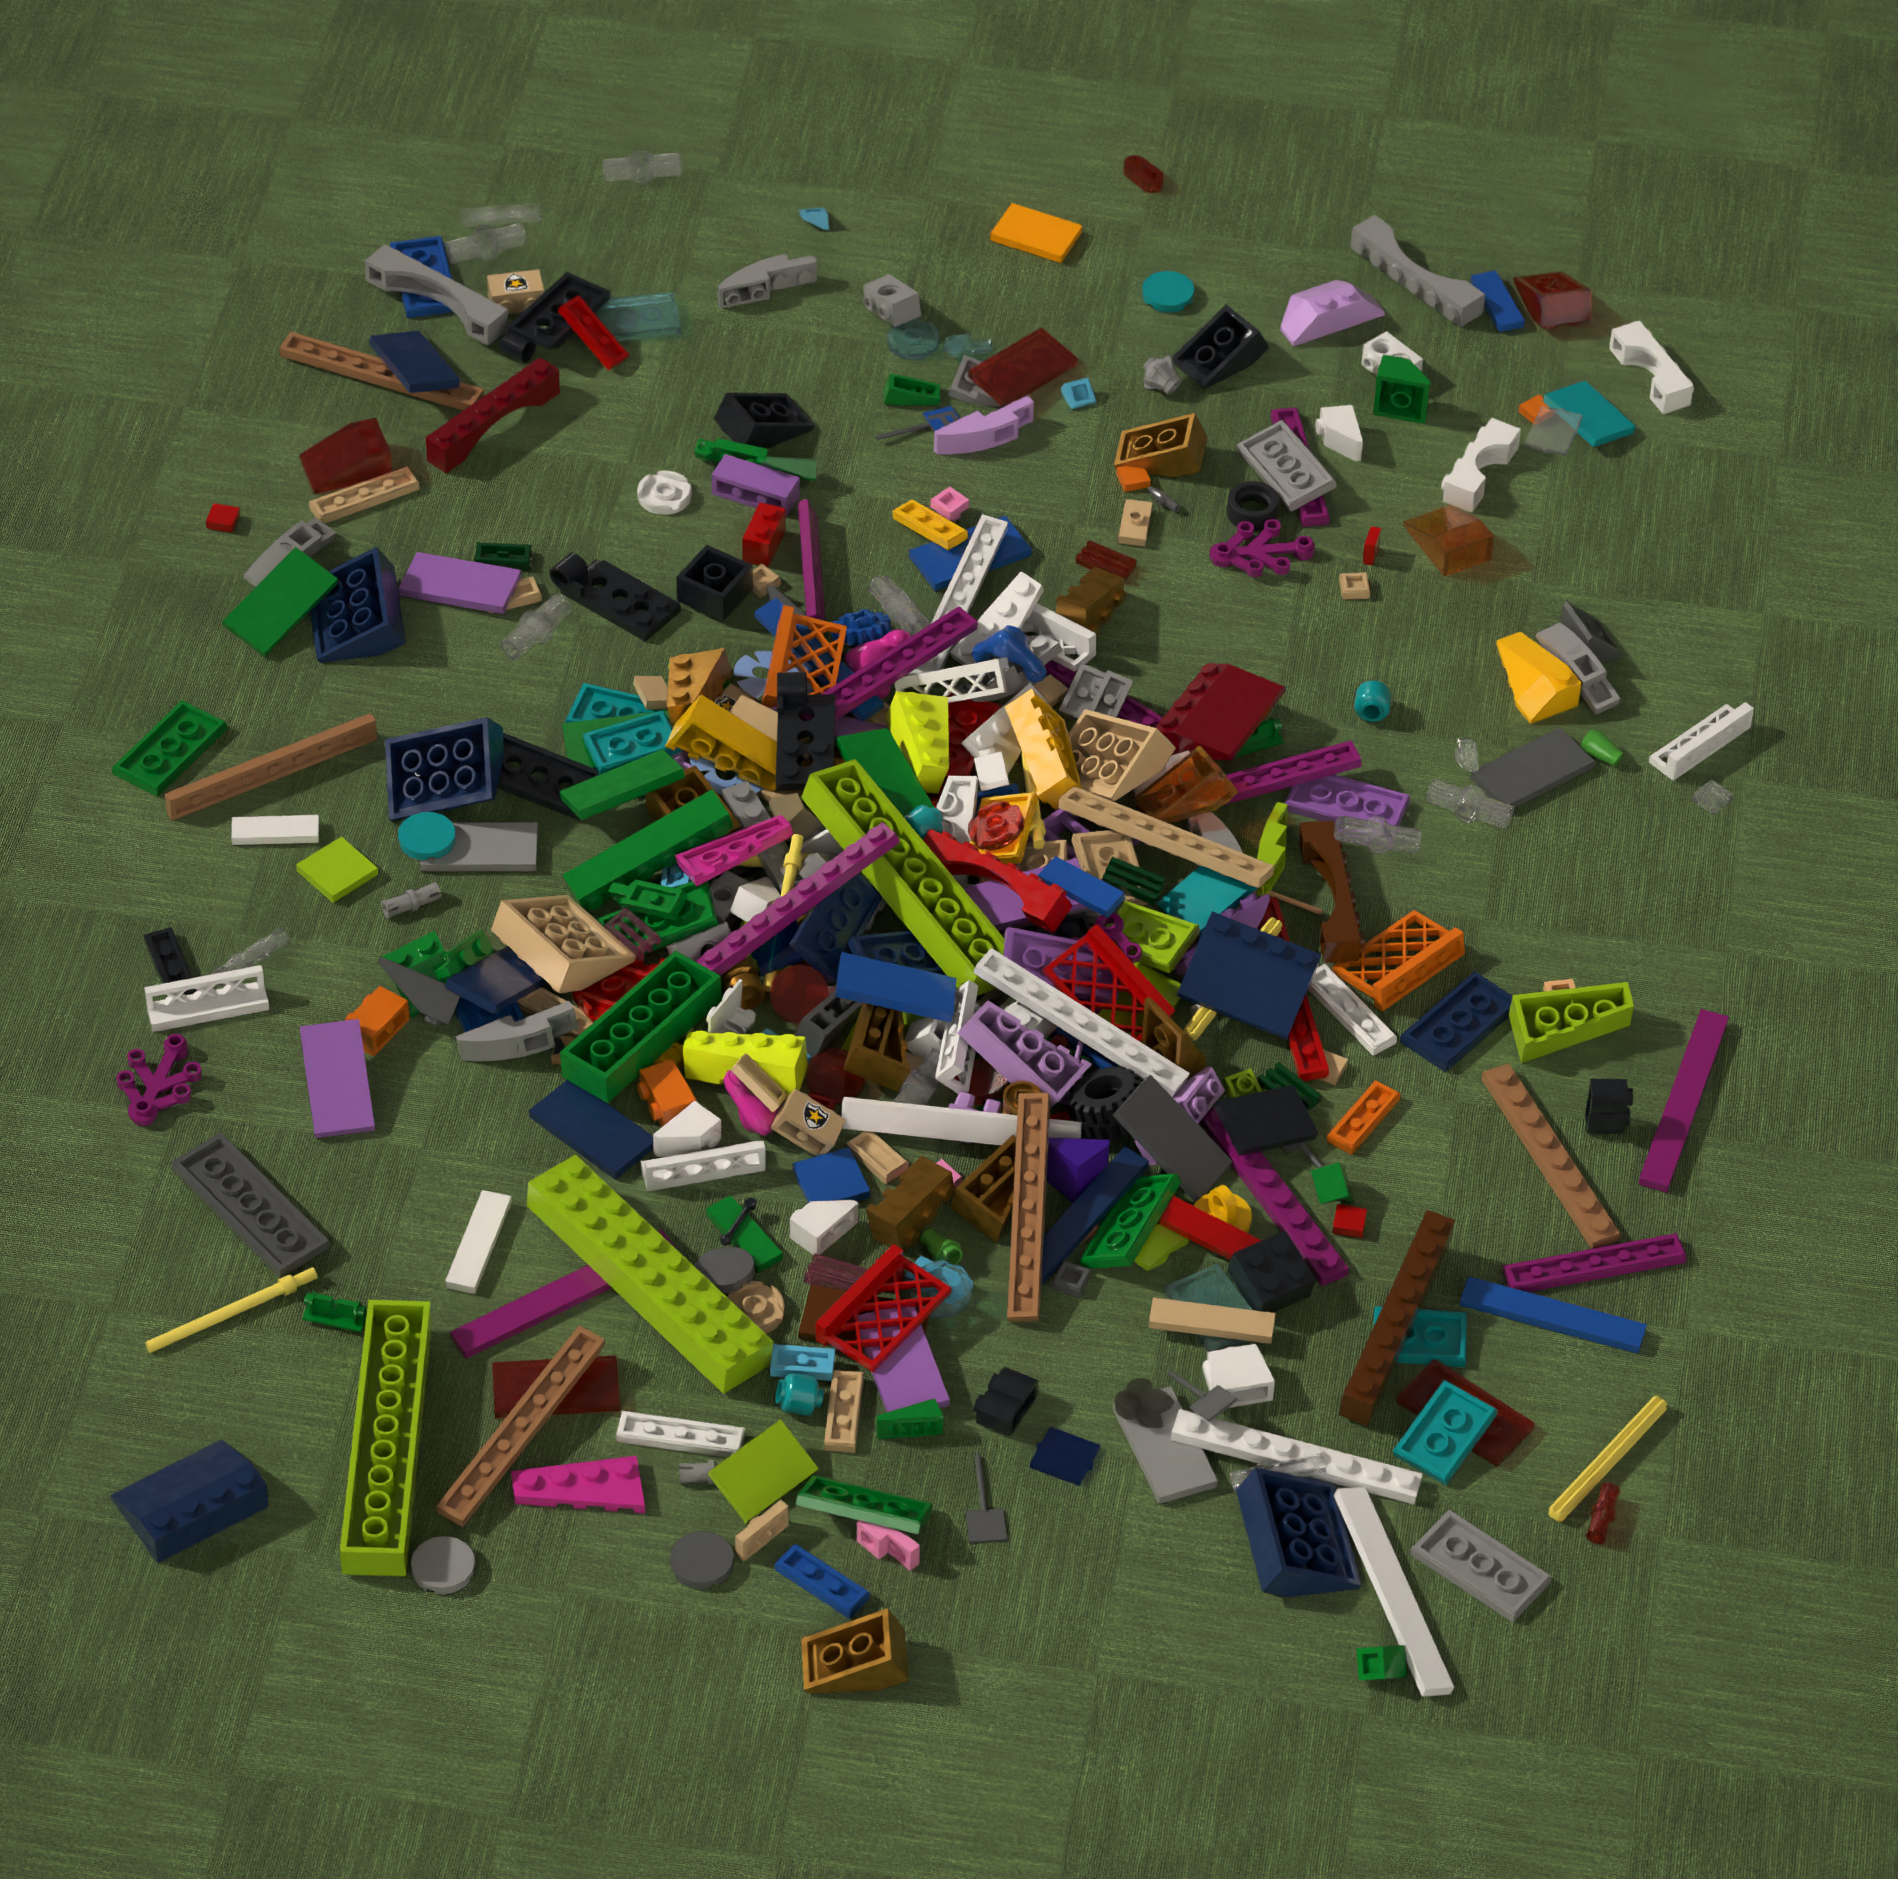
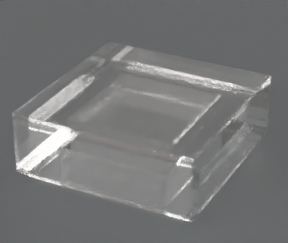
M1711 779L1693 793L1692 801L1715 815L1732 801L1733 794Z

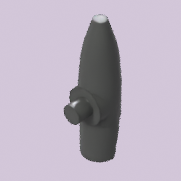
M1148 487L1150 494L1157 500V506L1167 507L1174 513L1180 511L1181 505L1176 503L1173 498L1157 488Z

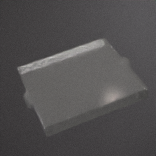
M1541 406L1526 439L1525 447L1541 450L1544 454L1551 452L1566 456L1583 419L1582 414L1568 412L1564 408L1558 410Z

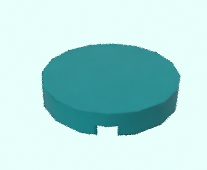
M1156 272L1148 276L1143 282L1142 297L1147 305L1149 303L1153 306V309L1159 312H1178L1183 310L1185 305H1188V303L1190 305L1193 302L1194 286L1187 276L1178 272Z
M421 812L411 815L402 822L398 829L400 848L409 857L418 860H428V857L434 856L435 859L441 858L449 853L455 845V827L451 820L435 812Z

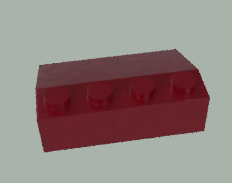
M1208 663L1201 668L1198 675L1189 683L1186 690L1174 702L1166 715L1160 719L1155 728L1176 747L1172 755L1189 750L1191 758L1195 760H1232L1286 692V689L1280 684L1231 664Z

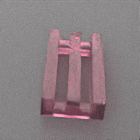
M627 908L621 910L604 925L640 961L645 957L643 955L645 951L650 953L653 950L652 945L654 943L659 945L662 942L652 929ZM626 917L639 930H641L646 936H648V938L644 940L625 922H623L622 919ZM614 926H619L625 933H627L632 939H634L639 944V946L636 947Z
M814 1253L813 1261L810 1262L808 1271L804 1274V1282L847 1291L852 1285L844 1281L854 1284L868 1269ZM815 1272H816V1273H819V1274H822V1275H826V1276L832 1277V1279H831V1278H828V1277H825V1276H821V1275L815 1274Z

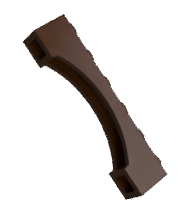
M1334 820L1300 822L1298 844L1302 862L1309 863L1321 874L1330 888L1335 905L1329 920L1321 922L1320 947L1324 963L1359 961V951L1364 949L1365 946L1363 931H1358L1360 928V915L1358 911H1354L1356 906L1355 893L1349 890L1351 888L1350 871H1345L1347 868V857L1345 851L1341 852L1343 844L1342 834L1336 831Z

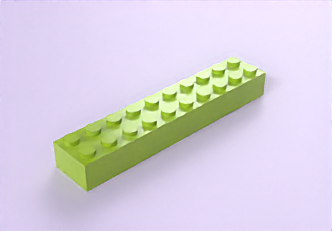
M854 759L811 773L801 798L844 850L882 822L896 833L900 843L863 869L862 873L947 976L957 978V989L968 980L978 985L977 996L997 989L973 972L977 963L991 948L1003 955L1004 937L858 761Z
M576 1154L528 1182L527 1207L723 1394L771 1365L774 1341Z
M368 1300L340 1544L342 1575L406 1576L432 1331L430 1301Z

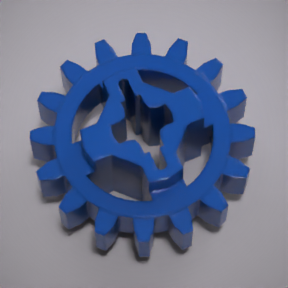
M870 609L846 613L843 617H839V621H833V623L847 626L844 644L848 643L852 647L878 640L892 631L889 615H883V612L874 614V611H870ZM831 632L832 639L834 641L837 640L839 634Z

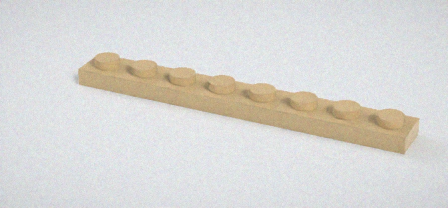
M1073 786L1059 798L1058 808L1074 816H1080L1099 826L1115 830L1121 835L1130 836L1144 842L1146 845L1165 850L1171 855L1182 857L1194 862L1196 865L1207 867L1219 872L1221 875L1242 881L1246 885L1260 888L1273 876L1274 865Z

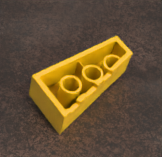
M1030 689L1006 705L1005 709L1035 782L1038 798L1044 804L1048 803L1055 810H1058L1059 798L1073 786L1082 789L1065 720L1033 689Z
M700 695L675 723L665 747L671 750H675L678 747L689 752L687 756L699 760V757L716 763L714 768L724 772L725 770H733L739 773V778L774 792L776 790L777 741L717 705L712 700Z

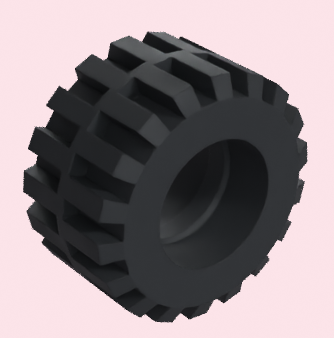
M1113 1066L1097 1069L1075 1082V1085L1069 1090L1068 1100L1074 1120L1082 1122V1136H1086L1087 1139H1109L1110 1141L1128 1135L1129 1132L1116 1120L1113 1114L1140 1085L1141 1080L1138 1074H1135L1132 1069L1126 1070V1067L1114 1068Z

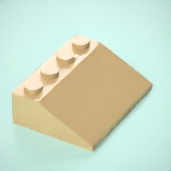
M1084 709L1068 734L1082 789L1111 801H1116L1159 773L1168 763L1176 749L1157 728Z
M569 895L501 900L491 931L500 938L503 944L509 946L517 954L518 958L525 961L534 969L537 975L545 979L552 989L558 993L565 994L572 991H582L633 963L636 959V956Z

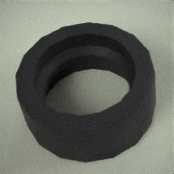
M1246 481L1237 484L1231 489L1228 495L1227 515L1235 526H1238L1242 521H1248L1254 525V531L1264 530L1266 520H1277L1279 495L1271 486L1258 481ZM1246 501H1257L1263 503L1268 508L1261 511H1249L1241 508L1239 504Z

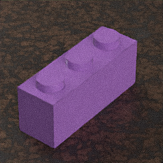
M725 454L712 473V495L757 508L759 502L786 508L787 517L800 497V477Z

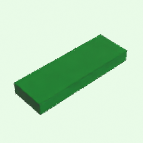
M730 1195L707 1207L706 1216L722 1234H727L743 1208ZM747 1214L731 1237V1244L734 1247L746 1250L752 1255L755 1271L759 1273L783 1260V1253Z

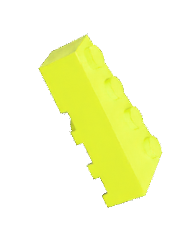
M896 691L885 716L891 734L926 793L938 794L949 769L948 697Z
M688 1032L683 1045L685 1078L722 1084L724 1083L723 1079L726 1072L731 1070L738 1059L746 1053L787 1092V1097L795 1088L800 1091L808 1068L805 1037L792 1034L777 1036L763 1033Z

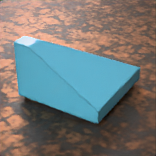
M824 208L801 209L799 211V215L803 220L824 230H829L828 212Z
M1089 378L1065 383L1060 389L1071 410L1097 403Z

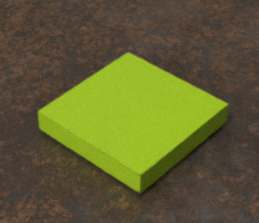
M342 836L296 864L297 872L332 903L378 875V868Z

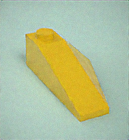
M1521 631L1497 640L1496 645L1503 667L1506 668L1508 674V683L1514 693L1515 705L1530 724L1578 707L1581 681L1564 662Z

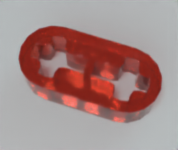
M1131 155L1125 158L1123 173L1129 180L1145 192L1156 193L1162 190L1164 175L1161 170L1142 156Z

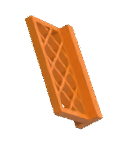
M783 605L778 621L762 705L772 710L773 707L777 708V673L787 672L795 667L799 672L807 673V682L814 690V692L808 695L822 694L835 686L847 626L793 613L794 607ZM796 624L807 626L811 633L802 637L795 628ZM827 631L839 634V638L829 643L822 634ZM816 637L823 647L813 651L807 644V641ZM800 645L807 655L797 659L791 649ZM828 652L834 659V662L825 666L818 656ZM812 659L819 669L808 673L802 664ZM823 674L830 684L820 688L814 678Z
M1413 910L1365 943L1364 949L1359 951V961L1338 962L1332 966V971L1339 978L1374 999V1007L1383 1012L1465 954L1464 932L1456 927L1449 931L1416 910ZM1413 922L1423 926V928L1406 929ZM1423 937V942H1406V938ZM1427 937H1440L1436 941L1427 942ZM1390 938H1403V943H1386V941ZM1403 951V956L1386 957V952ZM1406 951H1420L1414 956H1406ZM1370 952H1382V957L1365 956ZM1382 965V970L1365 971V966ZM1386 965H1400L1394 970H1386ZM1361 966V971L1349 972L1346 970L1348 967ZM1380 979L1373 986L1365 982V980Z

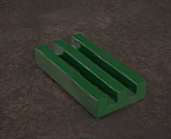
M477 542L474 562L529 571L532 545Z
M1111 857L1101 880L1123 891L1125 894L1154 905L1165 878ZM1110 875H1113V876H1115V877H1118V878H1120V879H1123V880H1125V881H1127V882H1124V881H1122V880H1119V879H1117V878H1114V877H1112V876H1110ZM1137 886H1140V887H1142V888H1145V889H1147V890H1150V891H1152L1153 893H1151V892H1149V891H1146V890H1144V889H1141V888H1139V887H1137Z
M1280 1062L1275 1064L1274 1069L1269 1068L1265 1076L1263 1074L1258 1076L1259 1085L1266 1090L1280 1088L1272 1080L1281 1087L1294 1085L1307 1111L1321 1102V1095Z

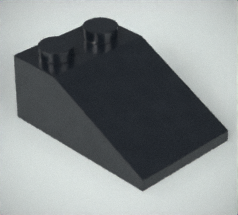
M1226 304L1173 356V364L1203 389H1207L1250 367L1270 347L1258 329Z
M726 393L713 418L719 424L721 430L733 442L765 449L808 433L815 427L787 393Z

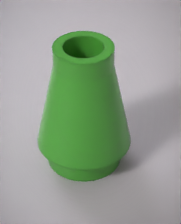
M1594 728L1588 732L1580 745L1588 755L1609 763L1613 767L1617 766L1624 756V753L1601 730L1597 731Z
M933 1228L923 1232L921 1242L926 1246L936 1263L948 1269L958 1265L963 1256V1251L958 1242L938 1233Z

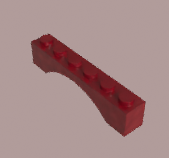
M541 357L536 359L426 436L427 461L444 473L451 471L466 460L479 439L502 417L522 407L543 406L560 394L559 369Z

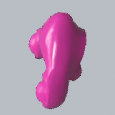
M893 630L883 638L858 645L845 654L846 665L855 673L911 636L904 630ZM892 685L876 695L880 699H884L888 696Z
M728 1070L723 1081L728 1094L738 1107L739 1119L743 1127L749 1132L758 1133L762 1136L770 1134L773 1131L771 1126L779 1108L772 1112L731 1070Z

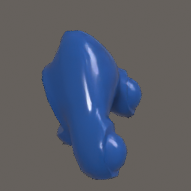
M1006 625L1002 630L997 631L986 640L977 643L971 652L976 663L993 660L994 657L998 659L1007 657L1008 662L1022 666V671L1030 682H1042L1047 673L1043 662L1031 651L1026 635L1022 630L1011 625Z

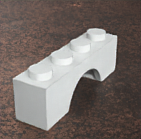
M1640 320L1612 329L1609 349L1622 365H1635L1645 368L1654 375L1650 399L1662 414L1691 405L1692 393L1694 392L1692 381L1684 375L1678 364L1669 357L1665 348L1659 345L1651 331L1646 329Z
M1491 418L1485 427L1482 426L1474 443L1470 442L1463 458H1458L1455 462L1452 473L1445 475L1441 484V489L1444 490L1443 502L1472 513L1484 497L1486 477L1479 469L1491 464H1508L1519 448L1521 429Z

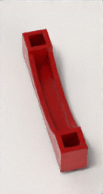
M930 829L923 839L951 875L980 876L1003 884L1021 897L1024 903L1021 910L1028 920L1052 934L1055 933L1073 906L1066 897L1067 892L1057 884L1049 886L1034 873H1030L1028 876L1013 863L1008 862L1005 865L990 852L982 854L969 842L965 841L963 844L957 842V839L946 831L939 833Z

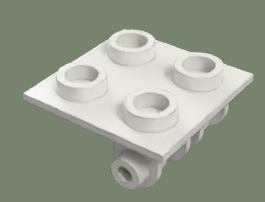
M741 979L733 988L729 987L725 991L720 1004L717 1007H712L706 1018L708 1023L707 1033L735 1032L736 1034H746L755 1023L756 1014L750 1009L744 1010L741 1008Z

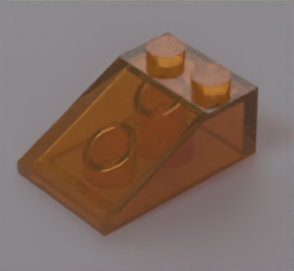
M1452 505L1403 521L1405 529L1443 576L1487 562L1492 558L1494 535L1481 519Z
M1199 746L1133 798V800L1146 815L1169 824L1215 811L1222 805L1227 804L1238 791L1222 769Z

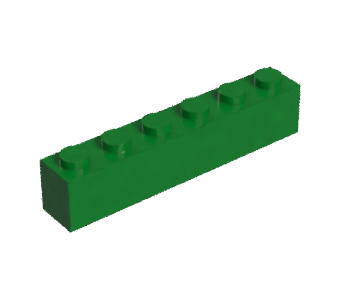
M713 789L562 874L574 900L587 912L595 910L605 901L612 898L608 890L613 882L629 886L635 879L646 881L661 869L676 864V854L725 836L733 829V824L728 811Z

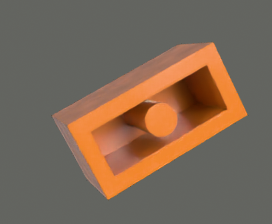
M379 986L372 994H368L362 1004L354 1012L349 1013L344 1020L359 1019L364 1052L374 1057L410 1020L408 1000L382 986Z
M673 1059L639 1070L640 1083H637L638 1094L642 1100L646 1099L652 1119L654 1121L658 1120L661 1127L696 1101Z

